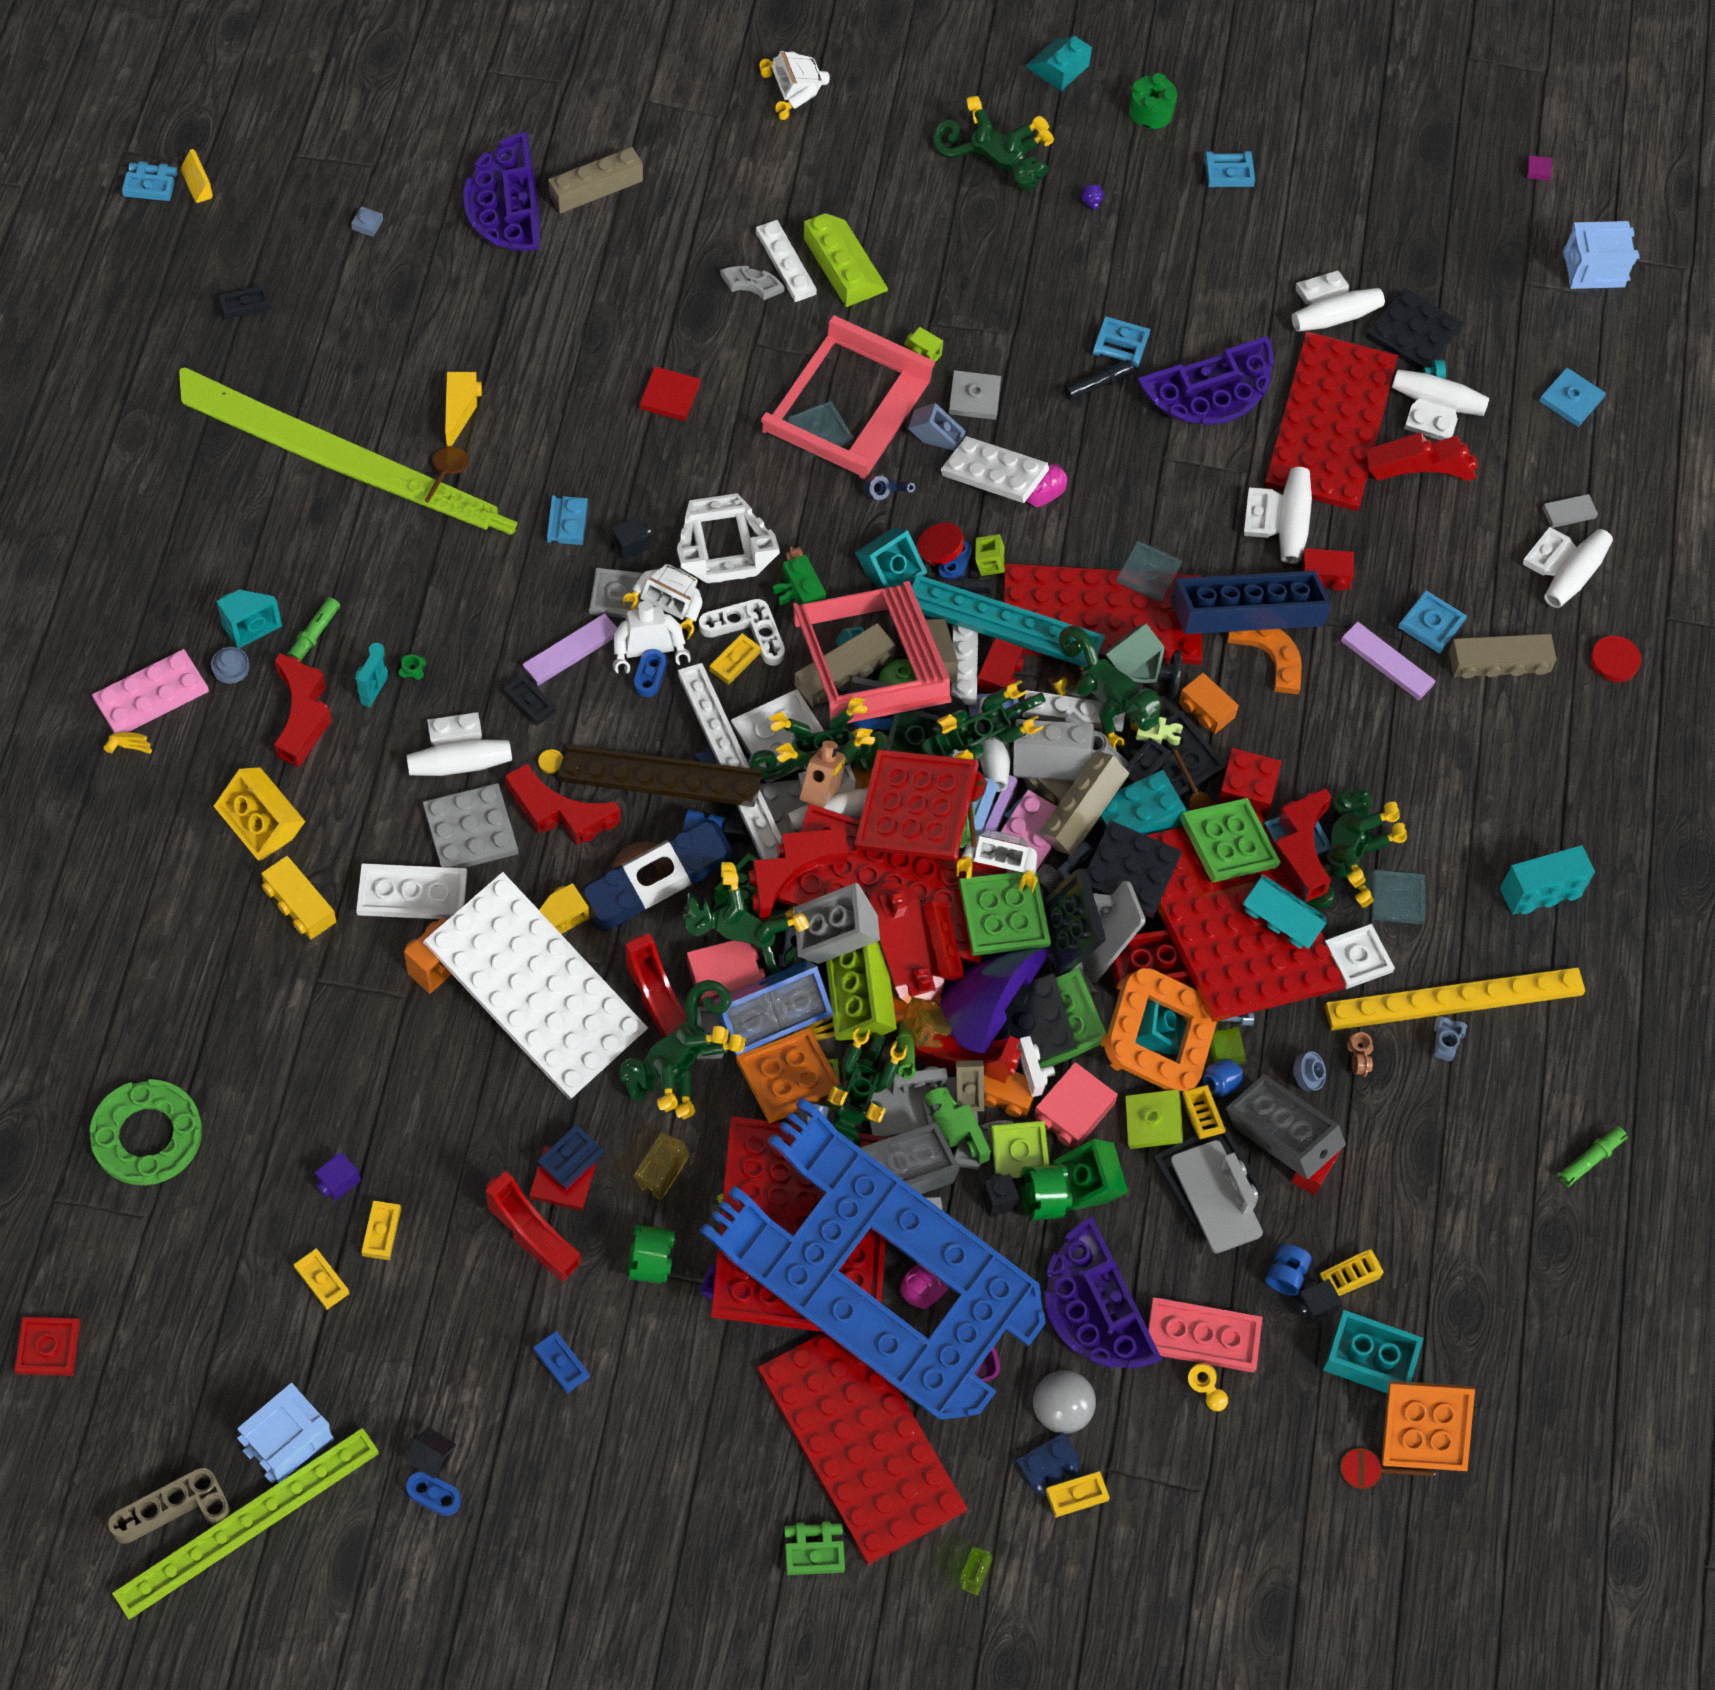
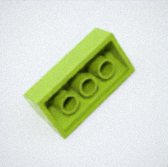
M825 213L804 221V240L845 307L888 291L886 284L845 220Z
M879 941L826 961L836 1040H853L854 1029L858 1025H860L857 1032L858 1036H866L868 1029H870L869 1038H873L877 1033L884 1035L897 1029L890 974Z

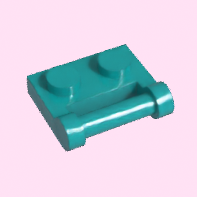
M380 643L370 645V656L365 665L358 668L355 675L360 702L369 708L388 678V670L384 666L383 661L385 651Z

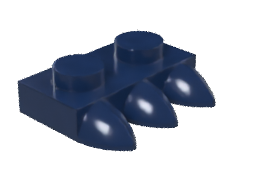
M1065 1433L1016 1459L1015 1462L1030 1488L1042 1496L1047 1495L1046 1488L1048 1486L1045 1478L1054 1485L1064 1483L1062 1468L1071 1476L1077 1478L1080 1476L1079 1456Z

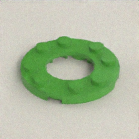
M148 1079V1082L135 1084L130 1082L111 1092L96 1109L90 1125L91 1148L100 1166L115 1179L133 1185L157 1184L179 1174L192 1161L201 1142V1119L192 1099L179 1087L154 1079ZM143 1109H155L165 1113L171 1120L174 1128L173 1137L163 1151L153 1156L137 1157L128 1153L121 1146L119 1140L120 1128L125 1119L130 1115Z

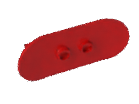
M896 882L885 883L873 891L869 902L878 915L879 943L894 989L898 997L905 1003L915 1007L927 1006L934 1002L941 994L944 979H941L937 969L938 962L935 950L931 944L932 937L921 902L915 892L906 885Z

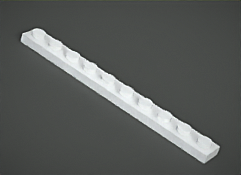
M700 663L678 670L680 681L717 763L720 765L750 768L703 664ZM759 789L754 807L737 805L761 860L777 858L776 844H780L781 835Z

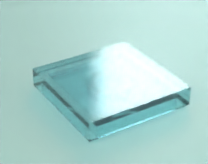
M832 401L788 418V423L835 445L843 446L853 442L852 434ZM805 450L809 459L818 456Z
M1137 541L1116 582L1162 602L1182 565V560Z
M1374 870L1372 874V920L1423 925L1425 922V875Z

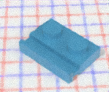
M552 496L547 542L558 541V543L583 545L588 498L564 496L563 498H556V496Z

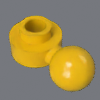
M1208 1363L1195 1364L1188 1375L1190 1386L1197 1392H1205L1207 1394L1206 1404L1211 1410L1222 1411L1228 1404V1396L1223 1390L1216 1389L1214 1386L1217 1380L1215 1369ZM1205 1372L1208 1375V1379L1201 1381L1198 1378V1373Z

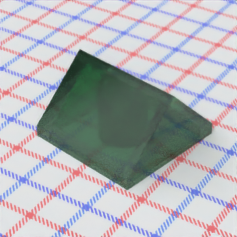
M919 710L893 714L885 736L887 742L886 751L923 754L921 742L930 737L929 730L936 727L941 732L943 731L941 724L937 722L942 717Z

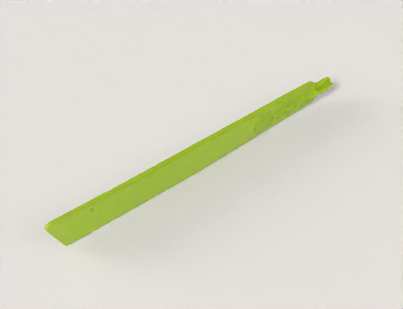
M181 368L179 371L181 401L188 407L328 469L486 530L490 526L509 535L514 534L516 531L517 522L497 514L498 508L490 503L442 482L439 484L431 500L426 503L425 498L434 485L435 479L271 408L188 368Z

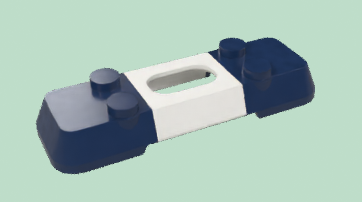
M704 820L586 883L581 888L580 895L589 907V916L593 924L600 930H611L639 915L640 912L720 871L721 863L732 862L734 854L720 826L713 820ZM661 857H668L672 860L674 871L669 876L650 886H643L638 882L636 876L640 868Z

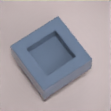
M361 207L351 223L352 230L374 237L383 221V214Z

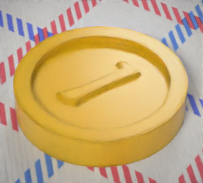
M553 749L544 751L538 759L540 769L546 774L558 773L563 755Z

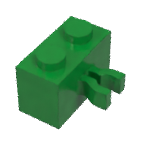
M806 554L783 562L782 579L785 584L780 583L773 586L774 595L781 592L785 594L778 599L780 606L787 604L791 599L798 605L826 600V592Z

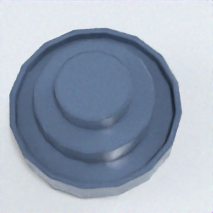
M227 647L217 651L211 661L214 676L223 683L231 684L243 680L250 669L249 660L245 652L235 647Z
M1315 1052L1301 1053L1295 1060L1293 1076L1303 1090H1319L1325 1083V1065L1322 1058Z

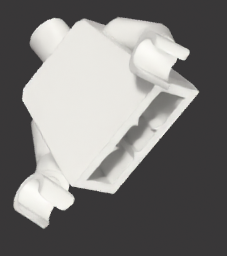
M650 601L640 602L637 610H630L626 613V620L621 622L614 633V654H617V659L613 662V669L618 674V666L624 663L625 672L628 673L630 671V665L625 660L624 654H626L627 658L642 656L644 652L650 649H657L664 653L674 651L675 646L677 648L675 654L677 664L680 665L678 657L682 654L688 657V662L690 663V653L687 649H684L683 644L686 643L680 624L671 615L664 614L662 607H653Z

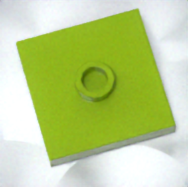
M1178 1089L1126 1096L1128 1146L1130 1149L1183 1143L1181 1100Z
M1045 1121L990 1126L995 1174H1002V1176L1011 1174L1012 1179L1020 1178L1024 1166L1049 1164Z

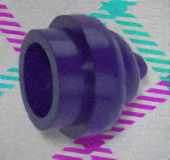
M1090 185L1082 188V201L1093 210L1098 208L1099 203L1102 202L1104 197V191L1101 190L1100 185Z

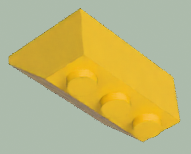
M261 767L239 769L214 805L215 809L258 861L263 860L292 841L305 823V820Z

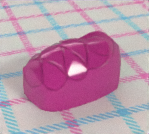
M1057 463L1048 465V472L1026 500L1028 503L1035 507L1043 506L1066 490L1067 476Z
M916 1264L905 1275L900 1284L902 1297L909 1304L923 1309L938 1301L949 1288L919 1264Z

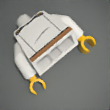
M780 51L779 55L773 58V61L762 59L759 64L762 77H770L774 72L784 100H789L787 103L780 101L776 104V113L781 111L779 113L780 120L787 119L789 117V109L792 107L795 109L815 97L821 85L829 83V73L827 71H819L815 59L799 55L793 51Z
M664 565L661 569L645 571L632 588L633 593H628L623 597V607L627 602H633L630 610H637L638 597L641 596L640 599L650 601L654 606H660L664 611L682 620L686 618L685 622H682L680 626L681 629L688 630V640L694 632L692 623L697 620L702 606L700 591L695 588L697 584L695 577L691 576L683 568L677 569L671 565Z
M987 830L981 835H976V848L972 847L971 842L967 844L962 856L963 859L957 862L956 876L961 871H966V879L971 878L972 862L975 861L1023 872L1024 875L1019 885L1021 892L1024 885H1027L1031 888V893H1033L1037 883V877L1035 876L1037 853L1035 849L1028 846L1025 838L1021 836Z

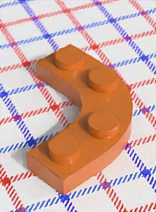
M1281 629L1228 632L1227 643L1254 646L1270 655L1275 666L1274 692L1299 694L1302 670L1301 657L1296 645Z

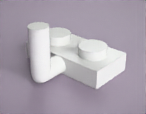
M1030 1036L1020 1038L1018 1050L1022 1051L1020 1061L1031 1096L1042 1095L1047 1084V1077L1055 1076L1054 1067L1051 1065L1040 1068L1038 1063L1040 1054L1037 1045L1032 1044Z

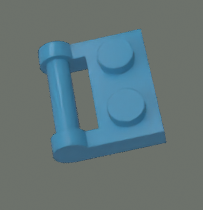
M1205 151L1204 163L1206 165L1208 187H1254L1255 175L1251 151L1228 154H1213V151Z
M1105 316L1093 355H1105L1122 361L1128 359L1134 367L1138 368L1151 329ZM1104 342L1134 350L1135 354L1105 346Z

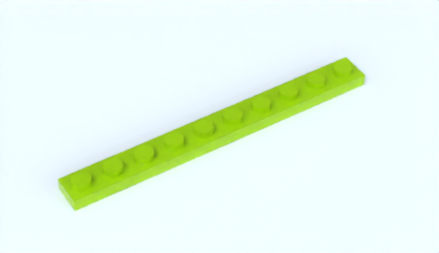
M360 1429L112 1594L130 1620L379 1454L377 1448L364 1429Z

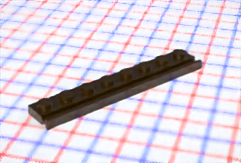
M567 745V753L563 757L557 775L559 782L748 807L755 806L761 786L760 781L764 776L762 770L572 745Z

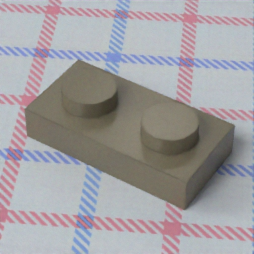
M983 1060L956 1061V1101L959 1107L969 1104L972 1112L984 1111Z

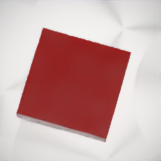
M654 367L640 402V409L686 421L699 389L700 379Z
M544 1146V1149H543V1152H542L541 1157H542L551 1147ZM597 1162L566 1191L563 1189V1186L553 1180L538 1166L530 1192V1199L583 1211Z
M22 1317L15 1373L73 1376L80 1329L79 1318Z

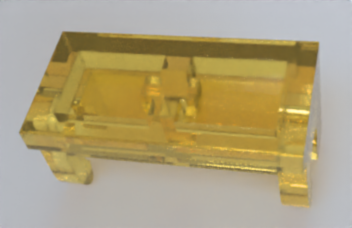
M911 997L902 1020L917 1047L924 1045L934 1048L943 1046L941 1041L933 1040V1036L936 1034L950 1035L952 1028L939 1003Z
M663 1132L660 1133L633 1175L643 1191L649 1188L653 1191L656 1198L660 1200L664 1198L689 1158L685 1143Z

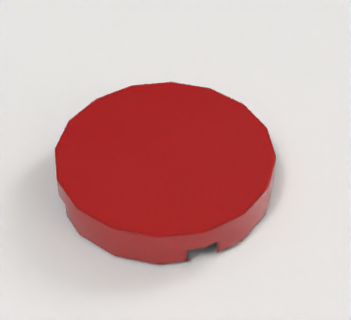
M939 523L923 532L918 539L916 547L924 563L930 566H936L935 563L944 565L957 558L962 552L965 537L957 525Z
M1608 636L1600 639L1595 644L1590 655L1594 671L1598 675L1605 676V679L1611 682L1630 680L1637 673L1641 664V654L1637 646L1621 636Z

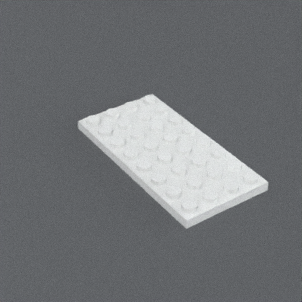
M504 872L497 876L423 942L569 1100L648 1029Z

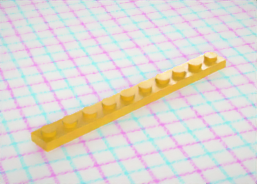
M1579 968L1327 1002L1325 1010L1330 1029L1339 1030L1582 996L1585 993V988Z

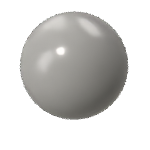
M1058 1370L1046 1375L1038 1383L1033 1395V1408L1037 1419L1044 1427L1055 1433L1070 1434L1081 1430L1089 1423L1095 1412L1096 1397L1091 1384L1082 1375L1070 1370Z

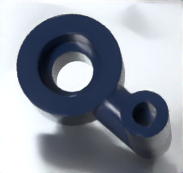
M878 475L869 477L865 483V493L873 500H883L893 491L912 493L915 490L914 483L889 482L886 477Z

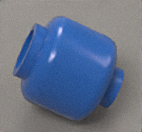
M1221 1059L1209 1065L1204 1071L1203 1084L1204 1086L1208 1085L1211 1094L1217 1097H1225L1242 1086L1243 1071L1238 1064L1230 1059Z

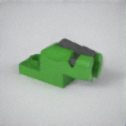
M947 1087L937 1088L925 1094L923 1106L928 1125L937 1122L948 1146L953 1147L966 1142L971 1157L976 1156L979 1164L989 1161L990 1149L970 1105L967 1104L959 1107Z

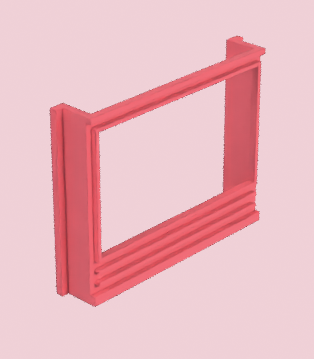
M833 315L829 321L828 336L773 415L766 412L762 417V432L773 434L848 469L865 480L930 383L935 361ZM835 343L901 373L849 451L782 420Z
M909 581L903 582V585L817 602L801 605L793 603V622L795 627L801 626L829 701L830 721L841 710L848 707L849 700L852 697L865 699L862 706H867L868 709L865 714L854 713V717L847 723L951 703L949 675ZM888 609L917 680L838 696L812 624Z

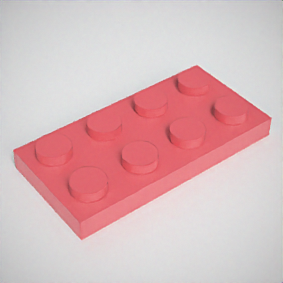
M1153 1297L1148 1331L1161 1356L1255 1373L1263 1317Z

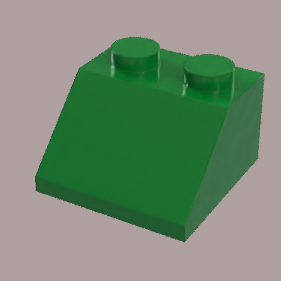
M1093 1139L1053 1161L1054 1164L1065 1165L1067 1168L1066 1187L1067 1191H1070L1072 1194V1207H1067L1068 1211L1106 1204L1128 1193L1113 1142Z

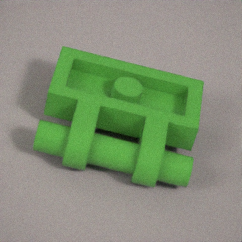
M822 1521V1524L805 1525V1522H796L794 1526L784 1527L785 1538L796 1537L797 1543H790L785 1546L787 1575L845 1572L843 1541H832L831 1536L843 1534L842 1523L831 1524L830 1521ZM822 1536L823 1542L806 1543V1537Z

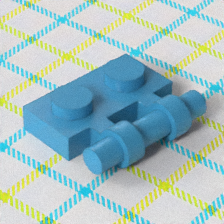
M143 161L129 163V172H126L122 189L123 196L170 201L175 183L172 176H177V167H169L168 164L160 163V165H150Z

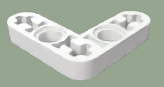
M754 599L702 614L699 619V631L705 637H716L750 627L757 645L761 647L760 654L766 664L774 666L784 660L785 649L769 606L763 600ZM754 609H758L759 612H762L761 621H759L758 615L756 612H754ZM731 614H737L741 619L733 623L728 621L727 617ZM720 618H723V625H721ZM706 622H711L714 627L710 628L709 625H706ZM769 628L772 634L764 637L759 634V630ZM771 643L774 652L777 653L776 656H773L772 653H769V644Z

